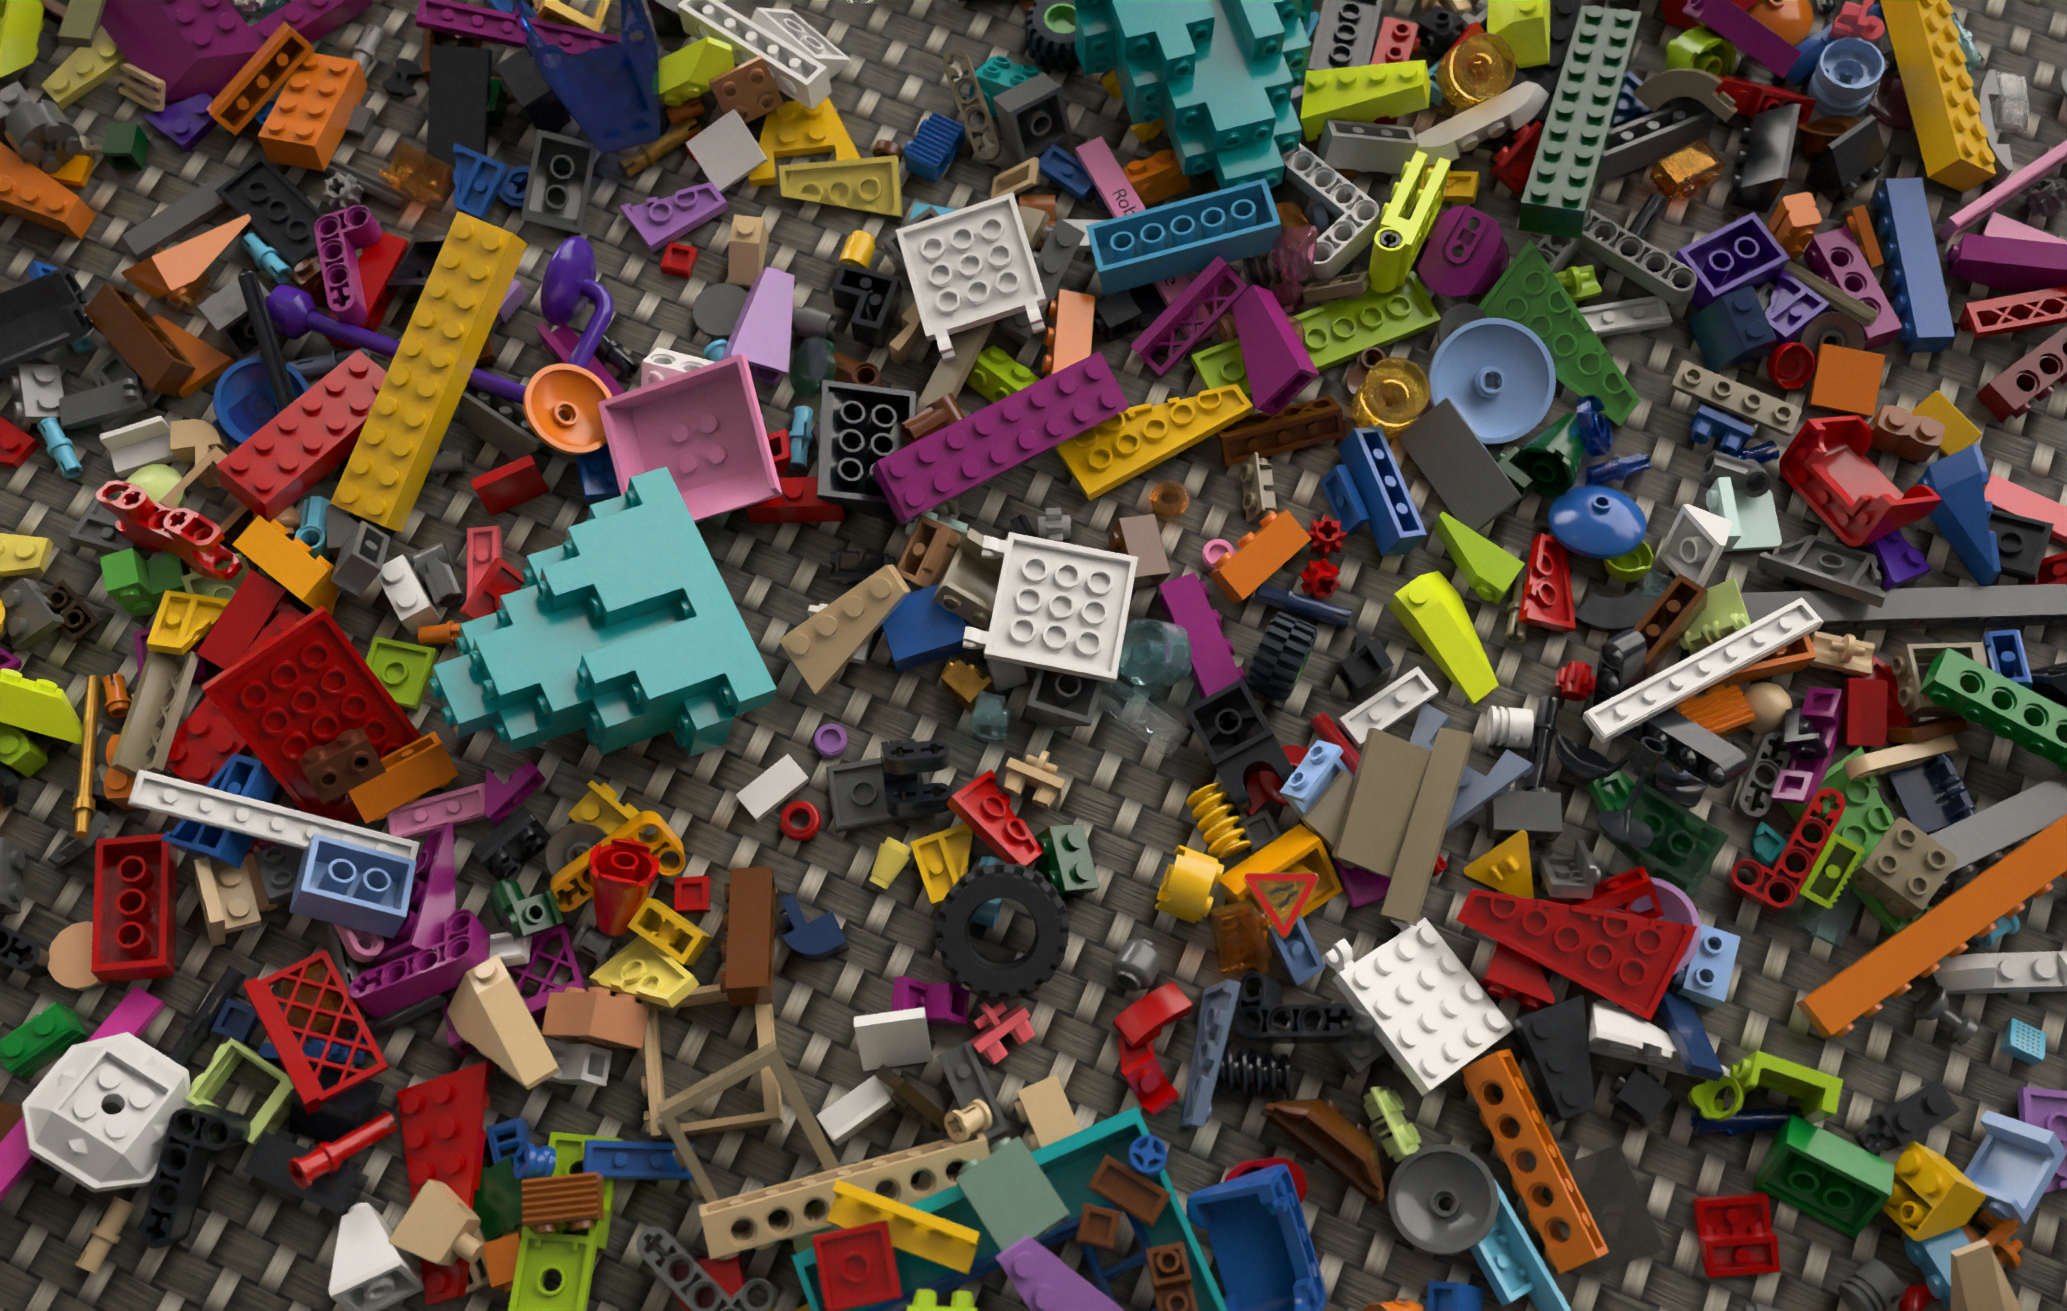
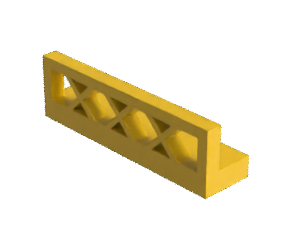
M836 1180L833 1188L836 1196L826 1219L828 1223L846 1229L888 1219L894 1248L969 1275L982 1239L980 1232Z

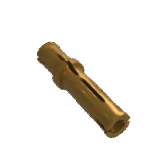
M690 117L648 145L646 143L640 145L638 151L618 161L621 170L630 164L633 165L624 171L623 174L627 178H631L632 175L646 166H654L659 158L687 142L691 135L702 132L700 125L690 131L688 130V128L697 123V120L694 117Z

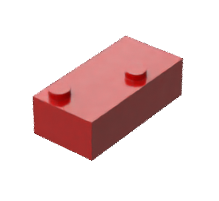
M164 834L96 839L91 973L101 984L175 977L178 849L160 840Z

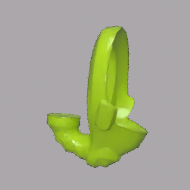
M1724 1075L1718 1082L1705 1079L1704 1084L1693 1087L1688 1093L1689 1103L1694 1107H1698L1700 1115L1708 1120L1723 1121L1731 1118L1741 1108L1744 1099L1741 1084L1733 1077ZM1730 1086L1735 1091V1100L1733 1105L1724 1111L1723 1101L1715 1098V1096L1723 1087Z

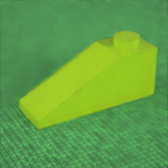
M1442 511L1434 527L1436 534L1469 586L1482 599L1493 601L1498 605L1513 585L1515 579L1518 578L1525 563Z

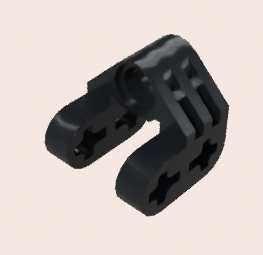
M915 738L908 739V743H902V740H895L894 744L888 745V741L881 742L880 754L886 808L890 815L894 817H912L940 814L950 810L946 805L952 796L950 786L944 783L918 784L917 773L940 771L950 765V747L947 743L939 740L916 742Z

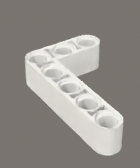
M1299 143V148L1287 153L1280 152V155L1288 166L1286 179L1316 203H1323L1326 211L1338 219L1311 244L1307 251L1312 274L1319 280L1331 278L1374 240L1375 234L1380 229L1382 222L1380 220V211L1378 204Z

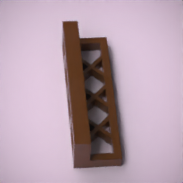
M1331 396L1286 406L1277 415L1262 412L1246 416L1213 434L1220 443L1222 462L1226 467L1245 462L1255 452L1258 453L1259 458L1346 437L1342 407Z

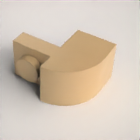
M187 419L170 422V450L182 464L195 462L196 465L215 446L227 456L232 452L229 444L215 427L206 421ZM211 463L197 478L206 488L220 487L217 469Z

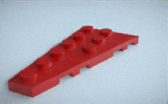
M1478 889L1470 890L1455 919L1648 1021H1651L1697 928L1695 925Z
M485 1061L397 1091L412 1203L427 1180L430 1179L448 1185L473 1211L475 1190H479L486 1138V1132L483 1130L485 1108L490 1106L491 1094H487L489 1075L494 1073L495 1062ZM459 1256L454 1265L446 1266L420 1257L426 1306L438 1305L466 1296L469 1262Z

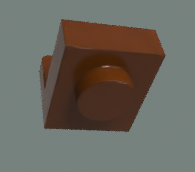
M312 257L297 264L294 272L289 275L290 279L300 289L310 293L315 304L322 307L328 301L320 262Z

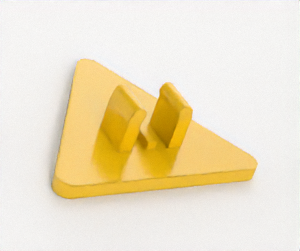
M1525 830L1518 831L1465 866L1464 874L1508 895L1534 899L1528 833Z

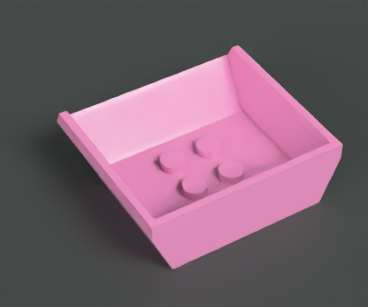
M739 354L598 402L621 496L625 495V492L628 490L630 477L666 466L694 523L782 495L746 355Z

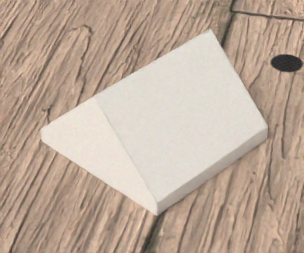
M1683 504L1658 555L1676 576L1681 573L1704 588L1726 545L1732 521L1692 505Z

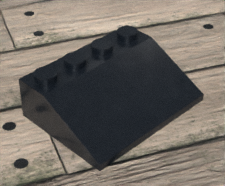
M822 380L816 498L873 518L899 521L871 469L876 461L909 445L901 435L899 424L916 415V391Z

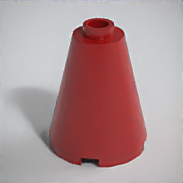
M623 838L612 839L611 844L601 847L602 842L597 844L590 852L588 861L597 926L603 933L609 936H619L630 931L628 924L644 903L659 873L660 859L657 855L655 858L650 853L649 846L633 839Z

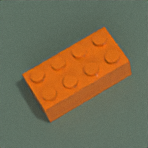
M310 53L290 75L258 134L268 161L325 172L346 131L355 105L360 104L368 88L359 61L317 53Z

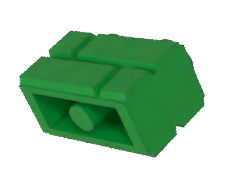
M54 1002L45 1008L42 1014L35 1015L0 1040V1059L9 1073L28 1079L68 1051L72 1045L78 1044L89 1035L73 1009Z

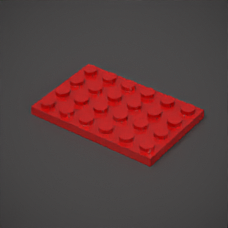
M324 606L310 613L202 685L203 691L303 812L351 824L361 817L349 793L346 792L322 804L298 759L303 757L309 749L319 745L324 746L336 740L337 736L349 729L356 730L362 727L379 759L422 738V735Z

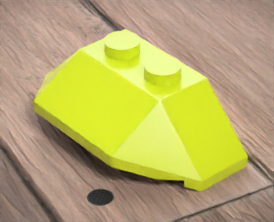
M0 0V78L32 64L38 55V37L44 27L42 19L44 7L40 0Z
M1488 0V43L1512 60L1518 68L1548 64L1550 57V0Z
M707 36L635 71L634 78L651 97L662 100L669 106H679L685 101L711 91L712 88L709 80L735 68L732 46Z
M1 669L0 722L76 744H82L83 724L63 689L57 688V684L45 679H37L35 682L22 678V674L17 671Z

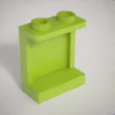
M1755 1051L1737 1061L1734 1065L1731 1064L1729 1067V1076L1741 1084L1743 1094L1759 1085L1800 1099L1798 1117L1812 1124L1831 1117L1837 1112L1843 1079L1760 1051ZM1729 1086L1728 1096L1735 1098V1091Z

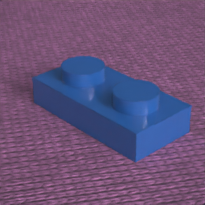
M1052 144L1039 159V173L1082 202L1095 188L1080 161L1055 144Z
M1346 464L1336 465L1320 481V484L1336 520L1341 521V531L1346 532L1347 536L1354 535L1370 520V517Z

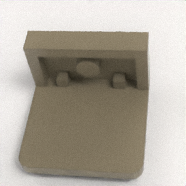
M1898 818L1892 823L1870 855L1854 867L1855 871L1850 873V879L1855 882L1856 887L1861 892L1874 896L1883 902L1885 908L1890 913L1908 920L1923 911L1957 863V856L1905 818Z

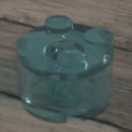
M1146 618L1136 619L1127 624L1118 670L1122 675L1131 680L1130 682L1138 685L1169 687L1190 674L1192 669V649L1184 627L1171 622Z

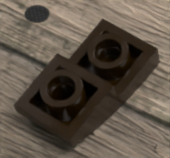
M63 579L42 594L47 596L52 603L50 606L52 612L64 618L65 623L59 627L73 643H77L102 623Z

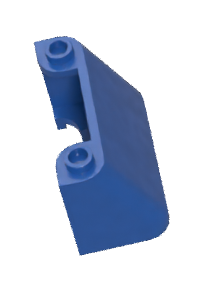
M1286 1164L1270 1166L1190 1194L1186 1202L1187 1217L1191 1223H1195L1197 1228L1207 1229L1226 1291L1223 1301L1228 1311L1323 1310L1326 1304L1324 1280L1295 1184Z

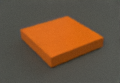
M1822 343L1818 349L1807 406L1868 418L1873 417L1886 355Z

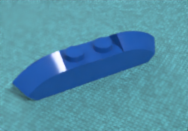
M1873 3L1866 16L1880 18L1884 23L1885 32L1888 28L1881 3ZM1832 24L1796 47L1802 54L1785 76L1795 86L1799 87L1811 79L1823 50L1827 45L1837 40L1828 37Z

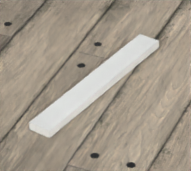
M1800 598L1584 712L1582 719L1603 744L1821 628L1824 621L1803 598Z
M140 769L138 770L127 804L303 850L306 849L314 833L415 860L420 842Z

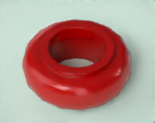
M795 801L789 804L780 816L782 832L794 841H806L813 838L821 826V815L818 809L812 803L806 801ZM799 813H805L810 817L809 824L803 829H796L791 825L792 818Z

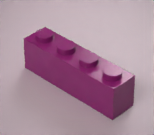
M1196 572L1159 584L1158 600L1200 699L1202 700L1241 678L1246 683V676L1242 667H1236L1232 658L1235 655L1232 643L1228 637L1224 638L1221 633L1222 621L1216 609L1212 610L1209 605L1210 594L1204 581L1199 582Z

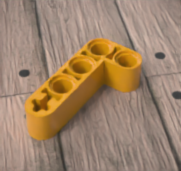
M653 811L638 813L597 843L602 842L601 847L611 844L612 839L617 838L633 839L644 843L650 847V853L655 858L657 855L660 859L659 873L665 876L679 874L685 866L684 846L681 840L662 817ZM648 826L657 829L652 835L640 833L643 828ZM596 845L558 871L551 878L550 890H553L561 912H570L593 896L590 875L584 871L589 868L590 852ZM668 851L678 854L671 860L661 857L663 853Z

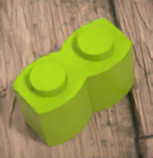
M0 722L1 762L25 777H30L48 763L45 750L40 744L30 738L28 730Z

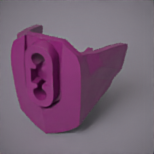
M1468 205L1452 207L1449 211H1442L1431 227L1422 246V258L1418 266V272L1426 285L1436 294L1449 297L1483 294L1487 289L1492 288L1509 267V245L1503 239L1502 231L1495 219ZM1472 220L1480 221V227L1471 232L1468 226L1469 222ZM1461 249L1464 251V254L1461 257H1455L1453 255L1454 251Z

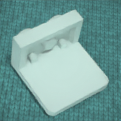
M1730 477L1717 478L1706 493V504L1710 513L1732 521L1728 539L1722 552L1778 548L1782 543L1772 492L1768 490L1761 497H1749L1742 490H1733Z

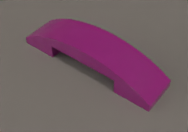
M1809 687L1801 712L1806 720L1811 721L1814 733H1819L1828 748V757L1812 761H1794L1792 757L1788 769H1780L1771 795L1772 801L1807 804L1820 787L1830 765L1838 739L1844 703V692L1842 689Z

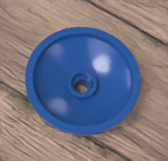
M263 356L250 357L234 363L221 375L215 387L213 407L216 418L222 429L240 444L244 443L280 413ZM285 363L296 399H298L310 387L304 377L294 367ZM264 403L268 410L266 412H259L256 409V404Z
M1587 485L1572 488L1563 496L1556 497L1548 513V526L1554 538L1568 550L1594 559H1613L1633 552L1642 543L1647 529L1646 518L1641 508L1622 492L1604 486Z

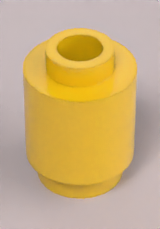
M860 230L854 231L852 235L848 236L838 262L839 267L843 262L869 269L876 249L874 237Z

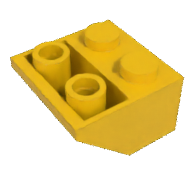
M1912 1140L1894 1164L1892 1196L1881 1208L1913 1240L1919 1242L1966 1225L1987 1195L1943 1155Z

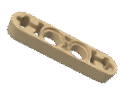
M1953 734L1864 754L1847 761L1843 766L1850 781L1928 762L1934 760L1933 757L1942 753L1952 755L1960 749Z

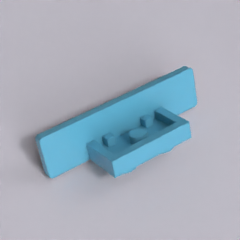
M1495 1180L1499 1194V1209L1496 1221L1489 1234L1470 1250L1498 1300L1504 1306L1528 1293L1537 1311H1571L1564 1295L1557 1287L1543 1259L1539 1256L1528 1237L1524 1226L1520 1223L1506 1195Z

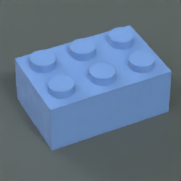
M314 833L301 858L289 912L393 939L407 916L417 861Z

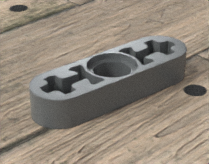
M1773 731L1768 733L1757 746L1734 802L1735 812L1745 821L1753 822L1759 820L1770 808L1772 803L1771 795L1780 769H1786L1791 756L1784 743L1785 733ZM1776 742L1779 744L1778 749L1780 752L1774 756L1772 761L1767 760L1773 750L1771 744ZM1763 768L1768 770L1772 776V782L1770 784L1760 783L1755 776L1756 769ZM1756 791L1761 794L1757 796L1755 801L1757 808L1751 811L1748 809L1749 803L1747 801Z

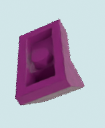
M530 761L525 766L517 768L510 775L509 781L505 785L487 769L484 814L498 827L546 781L545 777Z

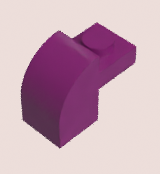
M907 976L895 977L891 1012L924 1007L928 1025H967L970 992L951 983L926 984Z

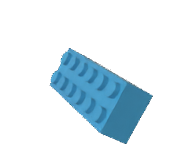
M1266 178L1086 226L1103 295L1203 270L1217 256L1226 263L1283 249L1281 222Z

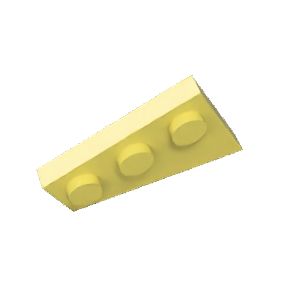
M638 935L588 977L596 987L635 996L638 999L669 1008L675 1007L700 985L695 977L675 959L641 935Z

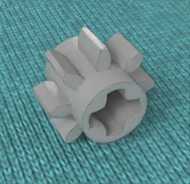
M336 172L335 176L325 180L326 191L322 195L330 200L329 205L336 210L340 206L346 209L361 203L360 193L364 190L356 184L357 179L351 174L344 177L339 172Z
M1061 507L1046 508V516L1038 517L1039 538L1063 542V539H1071L1070 515H1062Z

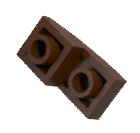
M1178 1242L1146 1249L1157 1310L1198 1311L1184 1243Z

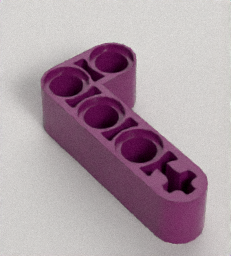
M356 205L320 217L314 225V232L328 305L340 321L360 326L367 318V307L355 250L376 243L382 236V229L367 207Z
M469 909L458 910L445 923L443 942L363 972L351 982L348 989L349 995L371 1017H379L460 985L466 971L490 959V933Z

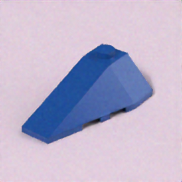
M1972 445L1928 465L1922 477L1918 479L1917 485H1927L1942 499L1935 510L1929 514L1978 585L1991 586L2001 572L1996 533L1989 531L1988 526L1990 513L1993 512L1992 501H1985L1983 484L1989 483V476L1980 445Z

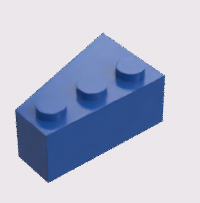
M233 753L205 787L270 803L279 782L261 760ZM182 819L172 832L167 831L160 840L184 853L201 858L209 857L211 861L240 869L254 837Z

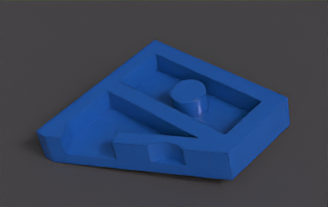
M455 143L453 146V153L456 155V170H453V181L456 185L454 207L462 213L485 221L509 168L504 163Z

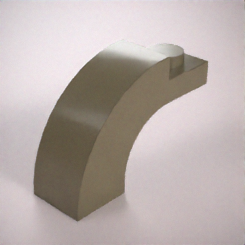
M1676 68L1661 72L1645 81L1632 93L1653 112L1658 111L1666 101L1676 97L1697 99L1724 122H1727L1737 111L1733 106L1736 103L1734 99L1723 91L1720 94L1715 91L1723 81L1709 72L1695 68Z

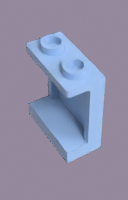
M1317 740L1280 790L1281 795L1300 818L1341 770H1345L1352 775L1339 758L1343 753L1339 745Z
M1986 1110L1980 1122L1988 1133L1963 1174L1987 1195L1979 1207L1987 1209L1994 1216L2002 1220L2009 1221L2011 1218L2026 1224L2065 1158L2067 1151L2055 1132Z

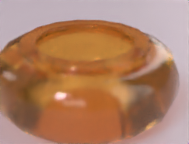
M1173 480L1157 484L1150 496L1151 505L1154 510L1165 517H1176L1182 514L1187 509L1190 501L1189 492L1186 487ZM1166 493H1173L1178 496L1179 501L1169 505L1164 503L1161 497Z

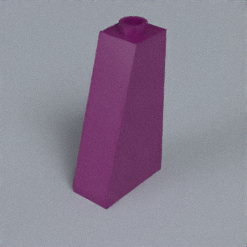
M1688 0L1687 5L1682 10V12L1704 29L1731 43L1735 47L1736 54L1749 64L1784 79L1802 54L1800 50L1730 0Z
M1964 234L1957 245H1951L1946 256V262H1949L1947 275L2014 294L2067 285V244Z
M1252 284L1242 292L1241 296L1231 306L1254 405L1259 411L1277 415L1320 374L1272 291Z

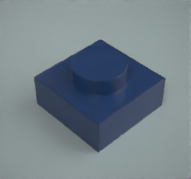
M227 998L211 1031L248 1045L259 1019L253 1007Z

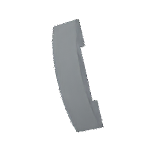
M1989 69L1975 88L1973 95L1980 105V112L1978 113L1981 123L1985 126L1988 133L1986 137L1988 148L1995 157L1993 165L1996 175L1989 178L1988 181L1993 187H1997L2008 178L2014 168L2009 144H1997L1990 106L2000 95L1996 71Z

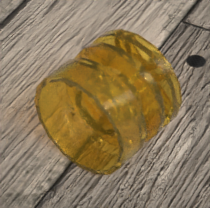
M1491 33L1476 34L1446 52L1442 57L1436 73L1438 87L1443 97L1451 104L1462 108L1475 107L1507 90L1514 79L1516 71L1515 55L1509 44L1500 36Z
M1390 357L1377 362L1370 368L1352 398V413L1356 423L1361 428L1381 426L1386 439L1402 434L1414 423L1430 398V384L1426 374L1417 364L1405 358Z

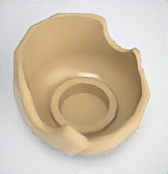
M1759 682L1749 685L1745 689L1743 696L1746 698V702L1749 703V708L1752 709L1755 720L1747 728L1755 734L1767 735L1773 731L1781 732L1785 726L1786 710L1792 709L1790 696L1778 684Z

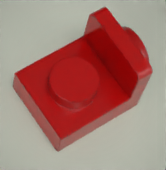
M1150 1051L1120 1070L1137 1102L1150 1116L1165 1111L1170 1107L1171 1103L1180 1097L1177 1090L1168 1082L1155 1056Z

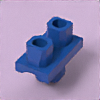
M1703 404L1700 405L1689 424L1692 427L1691 440L1699 444H1706L1710 436L1721 440L1717 450L1734 456L1739 449L1742 450L1755 428L1742 423L1744 418L1716 406L1709 408Z

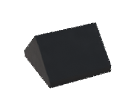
M315 1066L312 1069L314 1073L316 1071L317 1066ZM323 1067L318 1080L323 1091L338 1084L342 1072ZM348 1074V1076H347L346 1079H348V1078H350V1077H352V1076H354V1075ZM367 1080L321 1104L322 1108L310 1114H307L295 1089H293L291 1092L289 1131L321 1142L332 1143L370 1121L384 1084Z

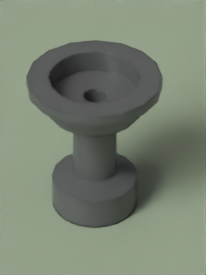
M1937 986L1919 1001L1913 1016L1917 1020L1925 1019L1927 1021L1938 1018L1951 1029L1949 1037L1958 1045H1962L1973 1037L1978 1029V1024L1968 1016L1960 1019L1947 1008L1949 1004V999L1946 996L1947 990L1943 986Z

